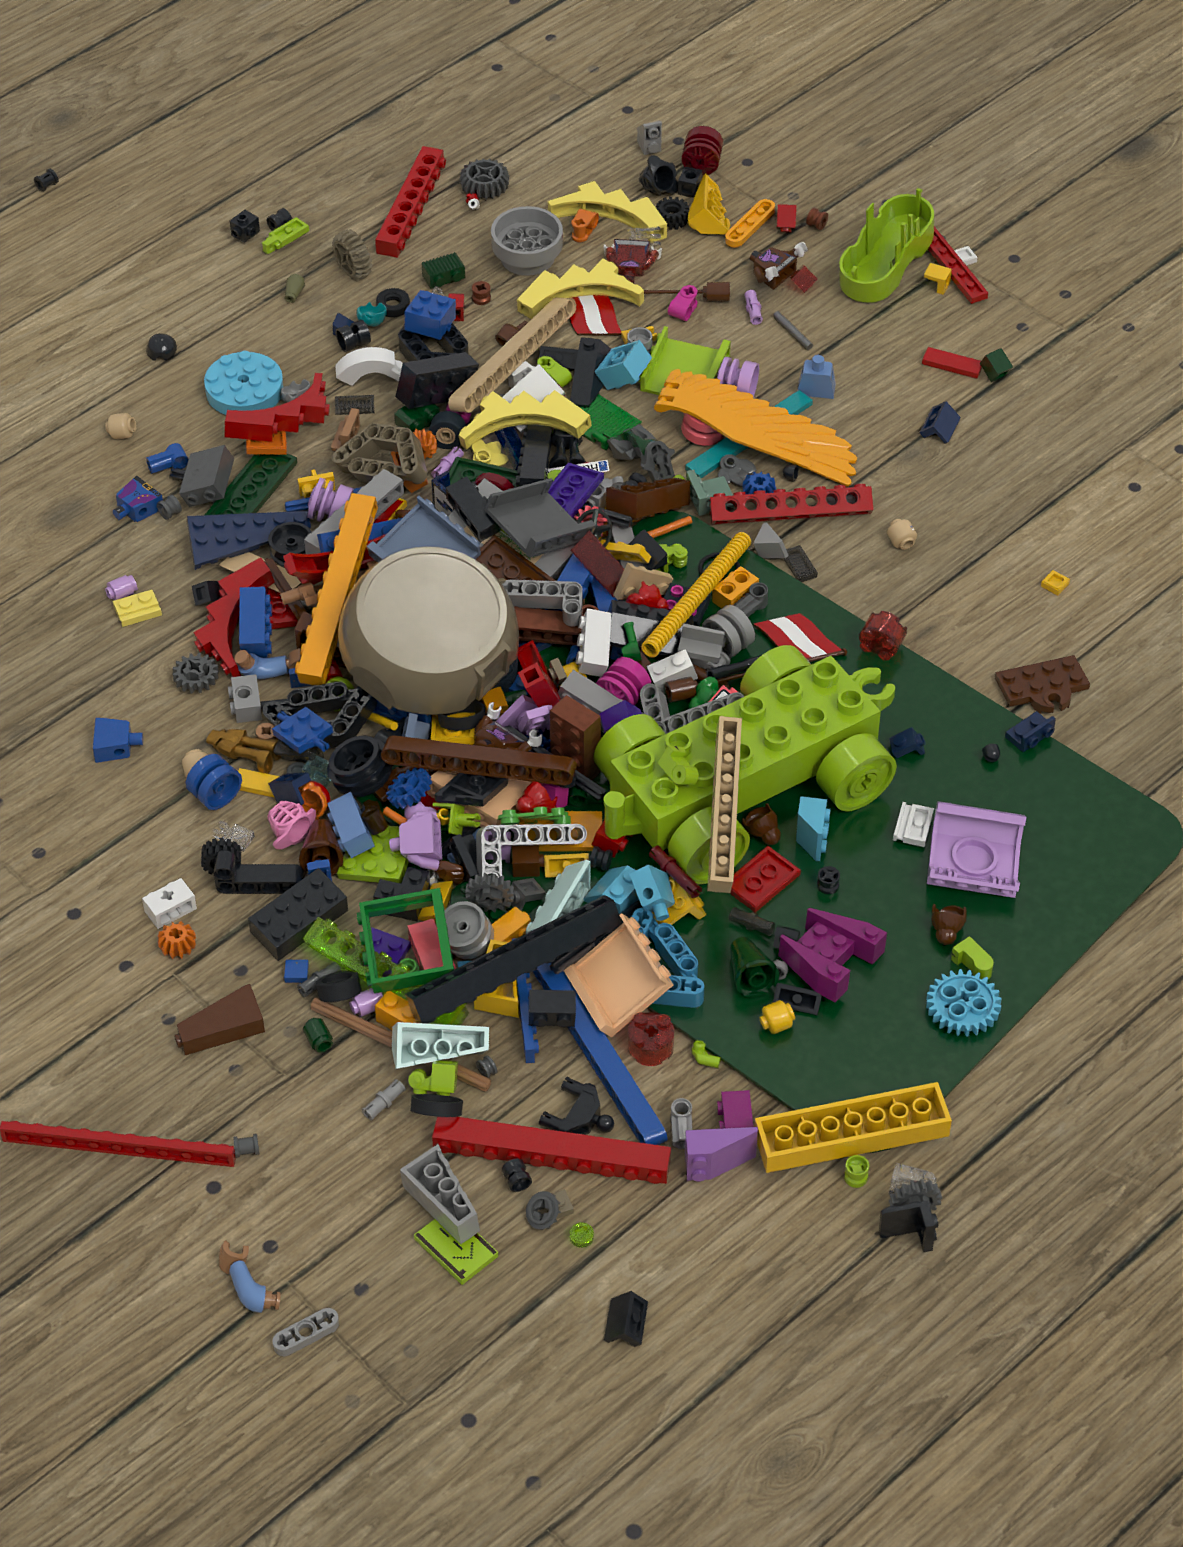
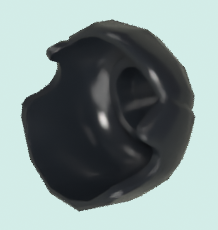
M164 333L154 334L150 337L146 347L147 356L154 361L157 358H163L166 361L174 356L177 351L175 339Z

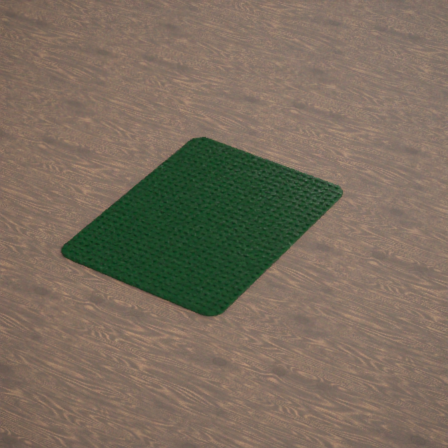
M668 511V513H655L653 517H646L632 527L634 538L642 530L648 532L687 516L692 518V524L653 538L658 544H667V547L673 544H681L682 547L687 549L686 566L677 568L671 563L668 565V573L673 577V584L689 588L700 577L698 569L700 561L706 555L721 552L732 540L699 518L685 512ZM747 549L738 559L740 566L759 578V582L768 587L767 606L764 609L756 610L748 617L752 626L754 623L800 613L813 622L827 639L839 648L847 650L846 656L839 655L833 658L848 675L868 667L881 670L880 683L866 684L862 688L865 693L876 695L882 691L886 684L895 685V697L892 703L883 709L880 714L878 741L895 759L897 768L891 783L880 796L866 806L853 811L838 809L819 787L816 776L738 813L737 820L742 825V818L745 820L751 810L757 807H765V803H768L777 815L781 839L775 845H767L762 841V838L749 834V847L744 857L734 867V873L769 846L799 868L801 874L756 913L730 893L707 891L708 883L698 884L702 887L699 897L704 903L702 908L706 915L699 920L692 914L687 913L672 926L698 960L697 978L704 983L703 1004L695 1008L651 1004L647 1008L693 1041H703L706 1044V1050L715 1056L721 1057L723 1062L792 1111L938 1082L945 1099L1176 860L1183 848V828L1178 818L1167 808L1051 736L1039 741L1034 748H1029L1022 752L1005 738L1006 731L1023 721L1022 718ZM716 557L710 558L704 563L703 572ZM610 559L611 565L614 564L616 568L615 580L619 579L620 581L621 574L616 559ZM734 564V565L732 566V568L727 572V574L722 578V580L725 579L730 572L736 570V565H735V564ZM589 588L583 606L593 605ZM712 591L710 593V604L703 615L700 627H702L703 622L707 618L717 614L721 609L712 602ZM753 626L755 632L754 642L732 657L730 664L759 655L762 656L767 651L776 648V646L763 632ZM554 644L540 651L539 653L547 669L550 668V661L556 658L559 659L562 666L567 665L566 660L572 645ZM611 651L609 653V664L607 670L616 661L610 658ZM659 654L656 657L645 655L651 664L669 657ZM518 659V672H520L523 668ZM820 660L812 661L810 664L812 665ZM586 674V677L594 683L600 678L599 676ZM742 678L730 680L728 682L729 686L741 693L740 685ZM666 697L670 716L688 710L689 703L693 698L670 703ZM639 699L635 706L644 713L641 699ZM911 727L917 734H922L925 740V745L923 746L925 754L920 755L917 750H914L899 758L893 755L890 737ZM431 729L429 731L428 740H431ZM988 744H997L1000 749L999 759L996 762H988L982 754L983 747ZM393 765L392 770L396 767L402 768L404 766ZM602 772L592 780L596 784L610 785V782ZM569 788L567 806L563 807L564 810L602 811L603 823L605 820L604 804L588 803L584 807H574L569 803ZM373 793L364 797H354L362 806L363 802L368 799L378 801L382 813L386 807H389L404 817V809L401 807L397 809L389 800L382 804ZM800 797L827 799L826 808L830 809L829 822H827L829 823L827 839H824L827 840L826 853H821L820 861H815L796 842ZM937 801L1026 816L1019 856L1018 881L1020 886L1019 892L1016 891L1015 898L927 884L931 836ZM903 802L910 806L916 804L934 808L925 847L903 843V840L898 839L893 841ZM383 815L390 826H400L395 821ZM441 830V843L453 834ZM507 830V832H511V841H513V839H514V833H513V831ZM634 834L633 837L628 836L627 840L629 842L623 852L618 851L616 856L612 857L609 869L629 866L638 870L646 865H650L661 870L660 866L649 856V852L655 853L651 851L653 847L642 834ZM511 846L510 863L502 860V876H504V881L510 880L511 886L513 881L534 878L546 892L543 899L526 902L522 909V912H526L533 923L538 907L543 906L547 892L555 886L556 877L545 878V867H539L540 876L513 877ZM668 848L663 850L669 856ZM539 851V854L544 855L589 853V861L592 851ZM445 856L443 859H441V861H448V862H449V860L447 859V856ZM485 859L488 864L493 862L491 859ZM825 866L835 867L840 872L839 889L834 894H824L817 888L818 872ZM590 867L591 889L606 873L600 867ZM583 901L581 906L587 904V902ZM933 904H936V909L939 911L944 907L952 905L959 906L962 909L966 907V923L956 934L957 937L953 944L942 945L938 942L936 929L931 922ZM505 906L509 910L513 908L512 906ZM808 908L868 922L887 932L885 952L873 964L852 955L842 965L850 970L848 990L836 1002L823 996L818 1015L793 1010L795 1020H793L792 1027L777 1034H772L768 1029L764 1030L759 1020V1017L762 1016V1008L773 1003L777 985L775 987L772 985L768 989L769 992L756 998L745 997L735 987L730 952L731 943L739 937H747L772 962L775 960L783 961L778 956L779 948L773 946L776 937V927L782 925L800 930V939L808 931L805 929ZM970 936L993 959L992 976L988 979L987 984L994 983V990H999L1001 1011L998 1020L994 1021L993 1027L987 1026L986 1032L979 1029L978 1035H975L973 1031H969V1036L966 1037L964 1031H961L959 1036H957L954 1029L947 1033V1026L940 1029V1021L933 1023V1016L928 1015L929 1008H926V999L930 985H934L935 979L941 980L942 974L949 977L951 970L955 975H958L959 969L962 970L963 974H967L970 970L962 962L956 965L951 960L953 947ZM649 938L651 942L649 944V947L651 949H654L658 953L654 946V942L651 938ZM658 953V955L661 958L659 960V963L661 965H664L669 970L671 975H674L672 970L669 968L664 959ZM789 966L786 977L778 980V983L814 991ZM884 1149V1150H879V1151H874V1152H869V1153H876V1152L885 1151V1150H889V1149Z

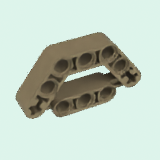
M377 423L370 424L337 449L332 457L333 461L344 473H351L359 482L364 484L369 483L383 469L403 479V483L407 480L412 481L414 484H421L427 478V468L421 442L409 428ZM380 450L398 452L401 466L395 465L392 462L370 458Z

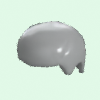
M303 379L301 384L292 381L289 386L283 387L281 389L283 401L287 403L302 395L310 388V382L306 379Z

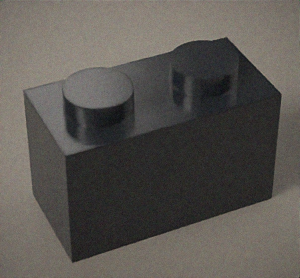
M529 990L528 1026L575 1027L576 991Z

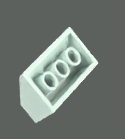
M589 860L568 865L562 874L559 873L557 875L555 886L547 892L545 903L543 906L538 907L533 923L530 922L528 924L526 934L581 906L584 897L591 889Z

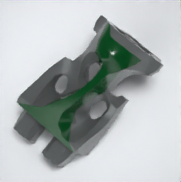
M640 424L630 429L628 428L620 435L607 440L609 450L612 451L615 459L632 460L641 458V467L643 470H647L652 483L654 480L673 478L675 476L670 460L671 456L675 453L674 449L668 448L664 442L657 440Z

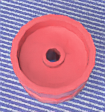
M684 413L681 430L687 440L702 446H711L722 440L723 435L696 417Z

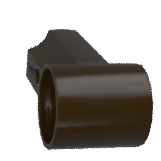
M368 799L363 802L361 817L372 835H377L386 830L388 823L383 816L378 801Z

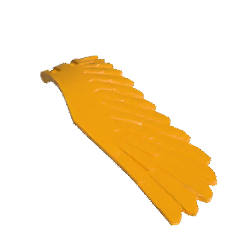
M675 369L670 372L658 396L659 401L654 405V410L657 412L676 410L687 413L706 423L731 441L796 464L847 487L851 485V479L848 476L856 475L855 468L850 465L857 462L856 455L849 451L852 445L845 439L835 436L836 430L823 425L811 424V419L802 415H790L785 408L769 407L770 402L754 399L750 393L737 391V386L720 384V379H709L703 374L693 375L692 371L681 373L680 369Z

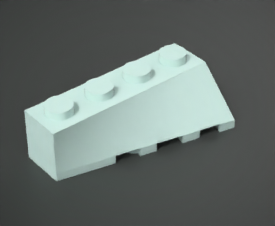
M397 1022L392 1027V1053L395 1069L469 1054H484L489 1050V1027Z

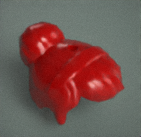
M644 581L641 582L642 586L638 593L630 594L625 600L627 603L643 604L648 607L669 610V604L666 599L661 597L659 588L655 584L648 586Z
M534 781L525 788L523 796L517 801L516 808L520 813L534 812L533 808L547 807V813H551V809L556 808L558 797L556 796L551 800L547 790L539 782Z

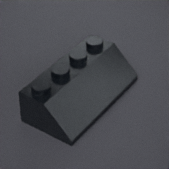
M611 600L608 612L612 613L610 646L622 648L629 643L623 624L633 622L639 650L642 651V643L670 611L664 608L648 607L643 604L638 605L625 601ZM693 615L684 624L694 625ZM683 625L659 652V655L671 656L678 653Z

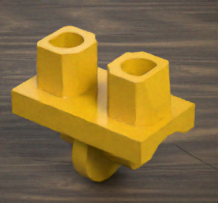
M315 469L311 470V476L298 478L300 497L309 498L320 478L326 479L325 489L329 482L333 481L334 491L335 481L333 472L316 474Z

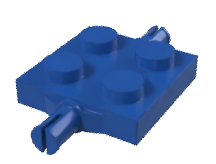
M304 707L292 716L287 715L284 711L277 714V718L282 722L272 728L273 735L299 754L314 746H317L323 752L328 750L329 744L323 740L333 733V727L310 709Z

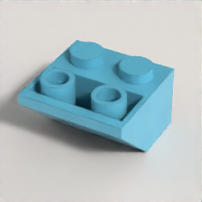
M800 797L796 842L815 861H820L821 853H826L827 840L824 839H827L829 823L827 822H829L830 809L826 808L827 799Z

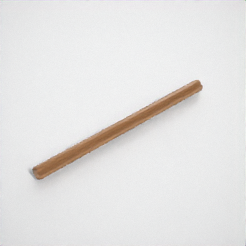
M317 997L311 1002L310 1006L313 1011L392 1048V1032L335 1005L320 1001ZM429 1062V1063H425V1064H427V1065H429V1066L432 1067V1063H433V1062ZM458 1064L457 1079L482 1091H487L490 1088L491 1079Z

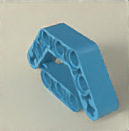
M645 908L635 910L632 917L640 925L638 930L640 933L645 934L648 939H652L656 950L674 973V975L669 977L673 986L652 1004L691 1008L701 1006L704 1001V983L697 978V958L671 924H658L653 917L652 911Z

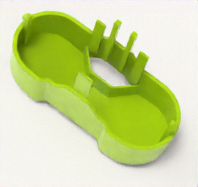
M917 188L916 195L901 194L888 199L878 210L877 217H874V203H871L866 209V224L862 228L857 242L853 246H848L839 262L840 287L846 296L863 303H874L886 299L899 286L904 271L913 259L921 258L929 248L934 237V209L929 201L921 197L922 189Z

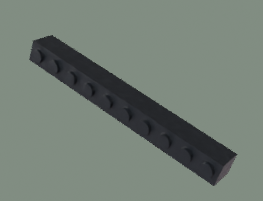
M603 895L406 993L405 996L414 1018L420 1023H431L436 1020V1017L444 1013H451L458 1006L464 1003H471L478 996L484 993H491L498 986L504 983H511L518 976L524 973H531L538 966L544 963H551L558 956L564 953H571L578 946L584 943H591L596 940V937L604 933L607 934L615 931L616 927L622 925L616 904L613 899Z

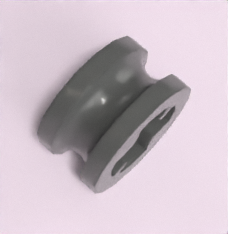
M488 1055L483 1057V1061H476V1066L481 1075L490 1078V1074H497V1067Z

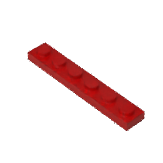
M934 226L933 241L927 250L940 266L952 269V281L971 304L988 299V291Z

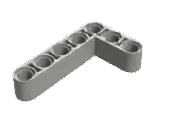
M650 683L644 685L640 691L644 714L653 717L666 734L678 729L682 724L684 726L745 697L738 692L670 716L666 696L658 687Z
M581 824L489 825L481 827L476 834L478 875L483 877V874L486 873L492 876L495 873L497 878L502 876L501 846L574 845L585 841L587 831ZM530 829L536 834L534 841L528 838L527 834ZM551 829L557 832V838L554 841L549 837ZM572 829H576L578 832L577 840L571 837ZM486 830L491 831L493 835L490 842L484 837ZM507 830L513 831V841H509L506 838ZM487 852L493 855V862L491 864L485 861Z

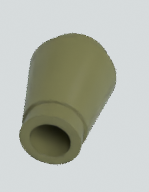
M291 274L287 278L284 299L289 303L296 301L305 286V280L299 274Z

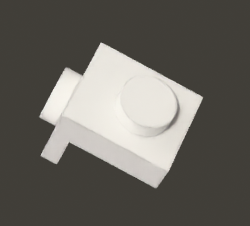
M527 361L523 362L509 376V387L513 388L535 366L530 365Z

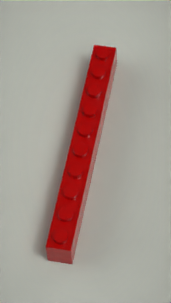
M437 1117L432 1135L433 1147L438 1144L442 1153H455L466 1157H483L488 1160L510 1161L519 1158L525 1164H531L535 1167L545 1166L557 1170L578 1171L583 1174L594 1173L605 1177H622L627 1180L649 1181L653 1184H667L671 1162V1147L464 1117Z

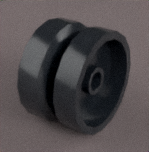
M286 522L276 526L268 537L270 557L277 565L284 567V555L288 553L306 554L304 539L312 531L308 526L298 522Z

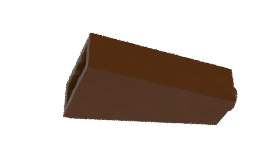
M247 984L178 1023V1034L174 1036L177 1047H182L186 1056L264 1033L263 1017L251 985Z

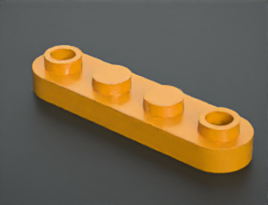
M769 199L758 201L726 232L725 243L733 248L743 245L775 213V203Z

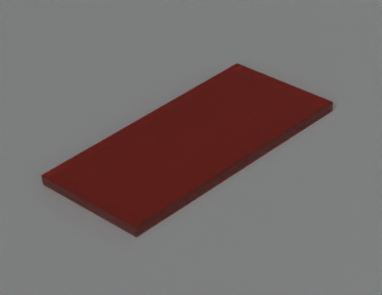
M589 530L570 551L610 595L615 597L614 592L624 568Z

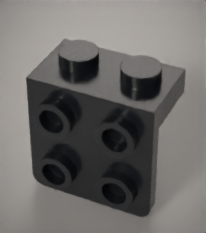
M914 1201L907 1205L888 1206L881 1210L879 1223L880 1238L917 1232L923 1252L933 1251L934 1241L937 1240L935 1228H938V1219L935 1213L932 1214L928 1201Z

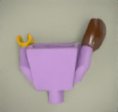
M442 808L438 813L436 811H417L405 823L399 826L400 837L390 839L391 851H400L401 855L408 859L410 863L421 868L434 870L444 881H453L455 885L460 884L465 874L463 867L448 861H441L440 824L447 825L449 823V817H442L448 815V809Z

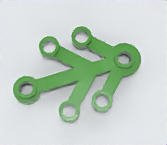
M547 807L533 808L534 812L518 814L516 810H503L502 814L498 815L501 825L519 824L520 820H524L525 824H536L538 820L553 821L554 824H571V816H568V812H565L563 807L552 808L551 813H547Z

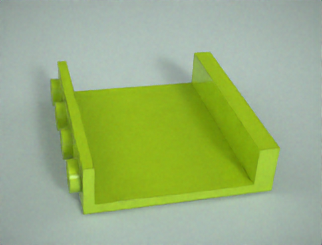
M664 326L662 332L657 335L656 345L651 348L650 355L652 359L639 376L638 382L641 383V391L659 395L670 372L675 369H680L681 373L692 371L693 375L703 374L709 379H717L723 359L730 357L731 341L723 339L719 350L669 339L668 327Z

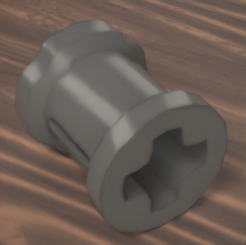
M257 1134L245 1138L233 1137L236 1158H239L240 1155L251 1153L260 1155Z

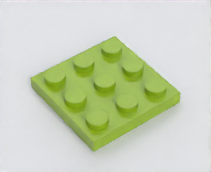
M388 826L386 830L377 835L370 833L375 847L353 858L345 851L343 865L339 867L337 872L338 878L344 880L379 883L381 879L401 884L409 861L401 855L400 851L392 852L389 845L390 839L400 837L399 826Z

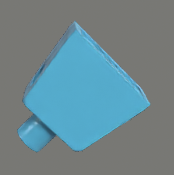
M650 865L630 873V878L642 907L654 912L657 921L669 918L667 908L673 906L675 900L668 874Z

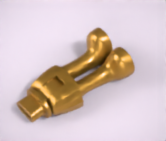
M213 729L206 739V743L213 745L214 749L229 758L237 759L242 757L255 761L258 771L270 774L273 768V760H279L284 751L282 741L251 738L247 736V731L242 729H228L227 731L225 729L221 731Z

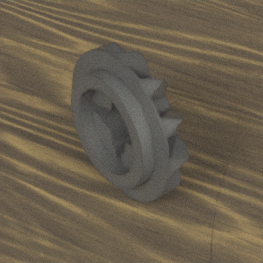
M541 1191L531 1197L526 1207V1217L533 1228L539 1230L551 1229V1225L558 1222L556 1218L561 1211L558 1206L560 1202L556 1199V1195L547 1191ZM545 1208H547V1209L549 1210L548 1213H544V1214H541V1212H538V1210L545 1209Z

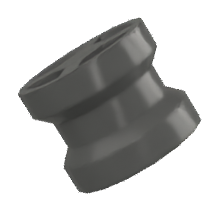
M172 494L167 496L165 501L157 502L158 511L166 520L172 518L174 513L178 514L182 511L179 501Z

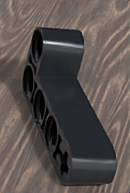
M225 850L217 852L215 856L216 890L223 894H283L301 881L304 875L303 868L296 864H236L235 855Z

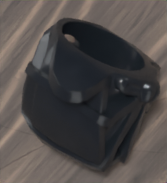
M649 156L647 159L648 165L639 176V182L643 188L657 196L665 192L675 194L678 191L675 165L672 162L669 163L660 159L658 156Z

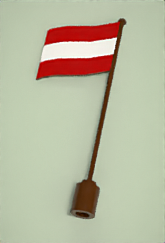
M707 282V286H703V290H697L698 294H703V297H707V301H730V282ZM644 290V294H678L680 290ZM587 295L573 298L576 302V310L570 317V321L578 336L621 335L614 307L608 296Z
M800 613L753 624L776 647L783 645L794 646L809 662L821 660L829 656L847 655L845 648L841 649L827 639L813 622ZM745 673L728 676L717 681L721 683L743 678ZM686 677L665 682V694L668 701L672 703L694 698L698 685L697 681L693 680L692 677Z

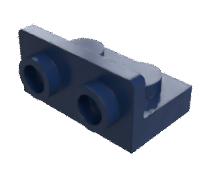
M1036 711L1006 731L1005 738L1019 750L1025 752L1029 748H1034L1039 741L1045 737H1050L1054 733L1056 718L1051 716L1046 719Z

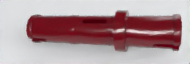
M659 845L651 849L655 854L649 852V856L660 866L662 871L668 873L691 898H696L700 895L699 892H702V887L676 863L674 857H669Z

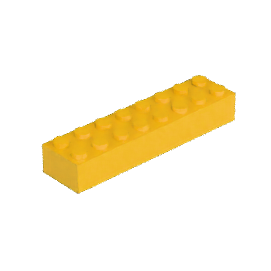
M935 1082L755 1118L754 1127L758 1129L757 1145L765 1171L769 1173L950 1136L952 1120L939 1084Z

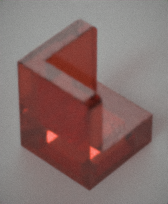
M804 264L790 277L804 293L818 280Z

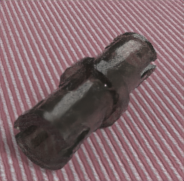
M733 907L729 915L730 921L744 925L750 931L754 929L768 936L773 934L776 926L775 922L758 917V914L754 912L750 914L737 907Z

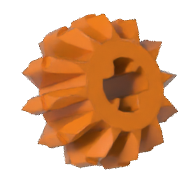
M415 429L413 433L421 442L424 459L426 457L432 458V455L437 450L435 435L431 431L426 432L425 429L421 431Z
M172 921L171 926L163 925V931H159L158 947L162 950L164 956L170 955L172 959L179 956L182 959L183 954L190 955L191 949H195L196 934L189 924L184 925L182 921L175 924Z

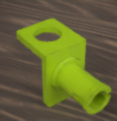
M433 803L435 807L451 809L449 834L462 835L463 826L476 828L480 826L481 822L472 821L481 820L480 814L464 813L465 806L451 803Z

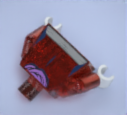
M614 239L613 246L606 247L604 245V255L608 262L614 263L618 267V275H624L631 283L635 282V276H643L644 272L649 270L657 259L661 258L662 248L655 250L654 246H651L650 251V241Z

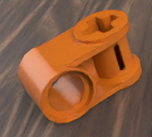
M579 209L571 222L573 227L572 239L576 242L586 241L598 224L599 214Z

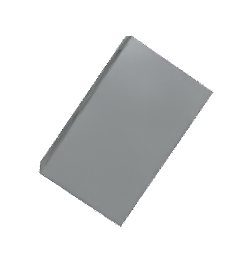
M683 623L678 652L686 649L689 658L719 664L725 632Z

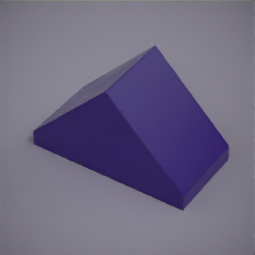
M623 700L601 712L599 715L601 716L603 733H606L625 718L642 714L641 710L628 701Z

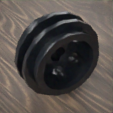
M366 735L356 736L344 741L332 752L327 772L329 779L333 782V786L339 793L345 795L351 792L354 797H364L376 792L388 781L393 765L382 760L381 752L385 744L380 739Z

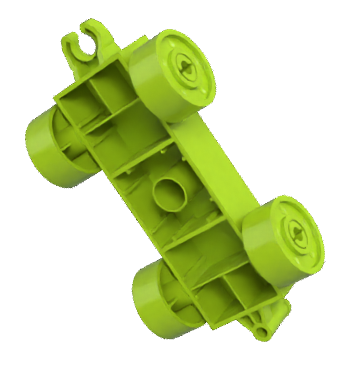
M783 645L767 651L748 668L740 685V692L745 697L666 734L653 717L646 714L633 715L621 720L604 734L594 752L596 766L610 782V792L604 796L606 836L611 839H618L626 835L642 834L652 847L659 845L662 850L668 848L669 856L674 857L676 863L697 884L708 883L716 728L719 716L742 718L737 814L816 776L819 787L838 809L853 811L866 806L880 796L889 786L897 768L895 759L878 741L880 714L883 709L892 703L895 697V685L886 684L879 694H867L863 691V686L869 683H880L881 670L879 668L868 667L848 675L832 656L811 665L796 647ZM668 745L679 746L685 749L687 753L684 758L691 766L698 770L699 777L695 785L689 786L687 784L679 785L674 783L660 767L658 761ZM736 820L734 867L744 857L750 843L748 832L738 820Z

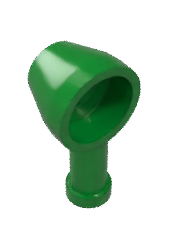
M625 623L623 627L626 630L629 643L621 648L623 657L642 661L633 627L634 623Z

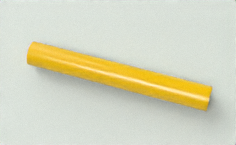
M373 712L368 720L391 730L398 728L397 722Z

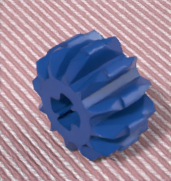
M753 471V474L747 475L742 483L743 492L746 495L760 490H764L766 493H774V490H776L775 479L770 477L769 473L763 474L761 471L757 474Z

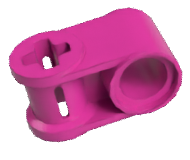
M692 285L683 286L677 296L671 301L668 307V315L688 321L698 306L696 300L697 288Z

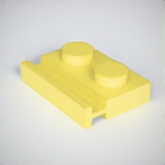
M153 590L113 601L114 609L121 621L122 627L162 615Z

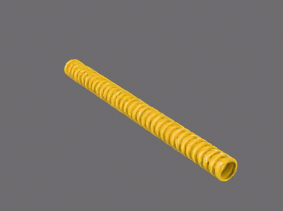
M738 532L684 596H682L679 602L670 610L642 643L641 647L645 655L656 657L667 645L683 623L689 619L692 613L751 545V539L748 534Z

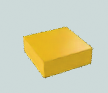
M1052 570L1042 580L1041 587L1058 596L1069 585L1070 579Z

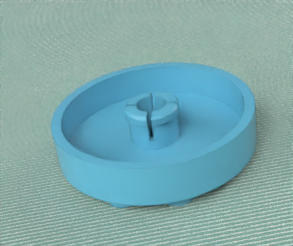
M241 351L223 355L208 368L205 374L206 398L215 410L225 415L227 410L247 411L272 408L281 399V389L283 388L282 371L274 360L263 354Z

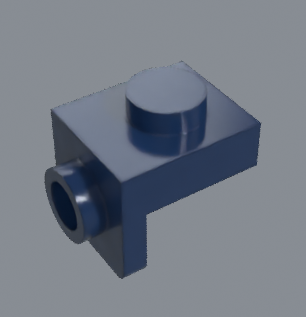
M912 727L889 738L893 755L896 758L914 750H917L920 755L925 754L923 747L925 740L922 734H917Z

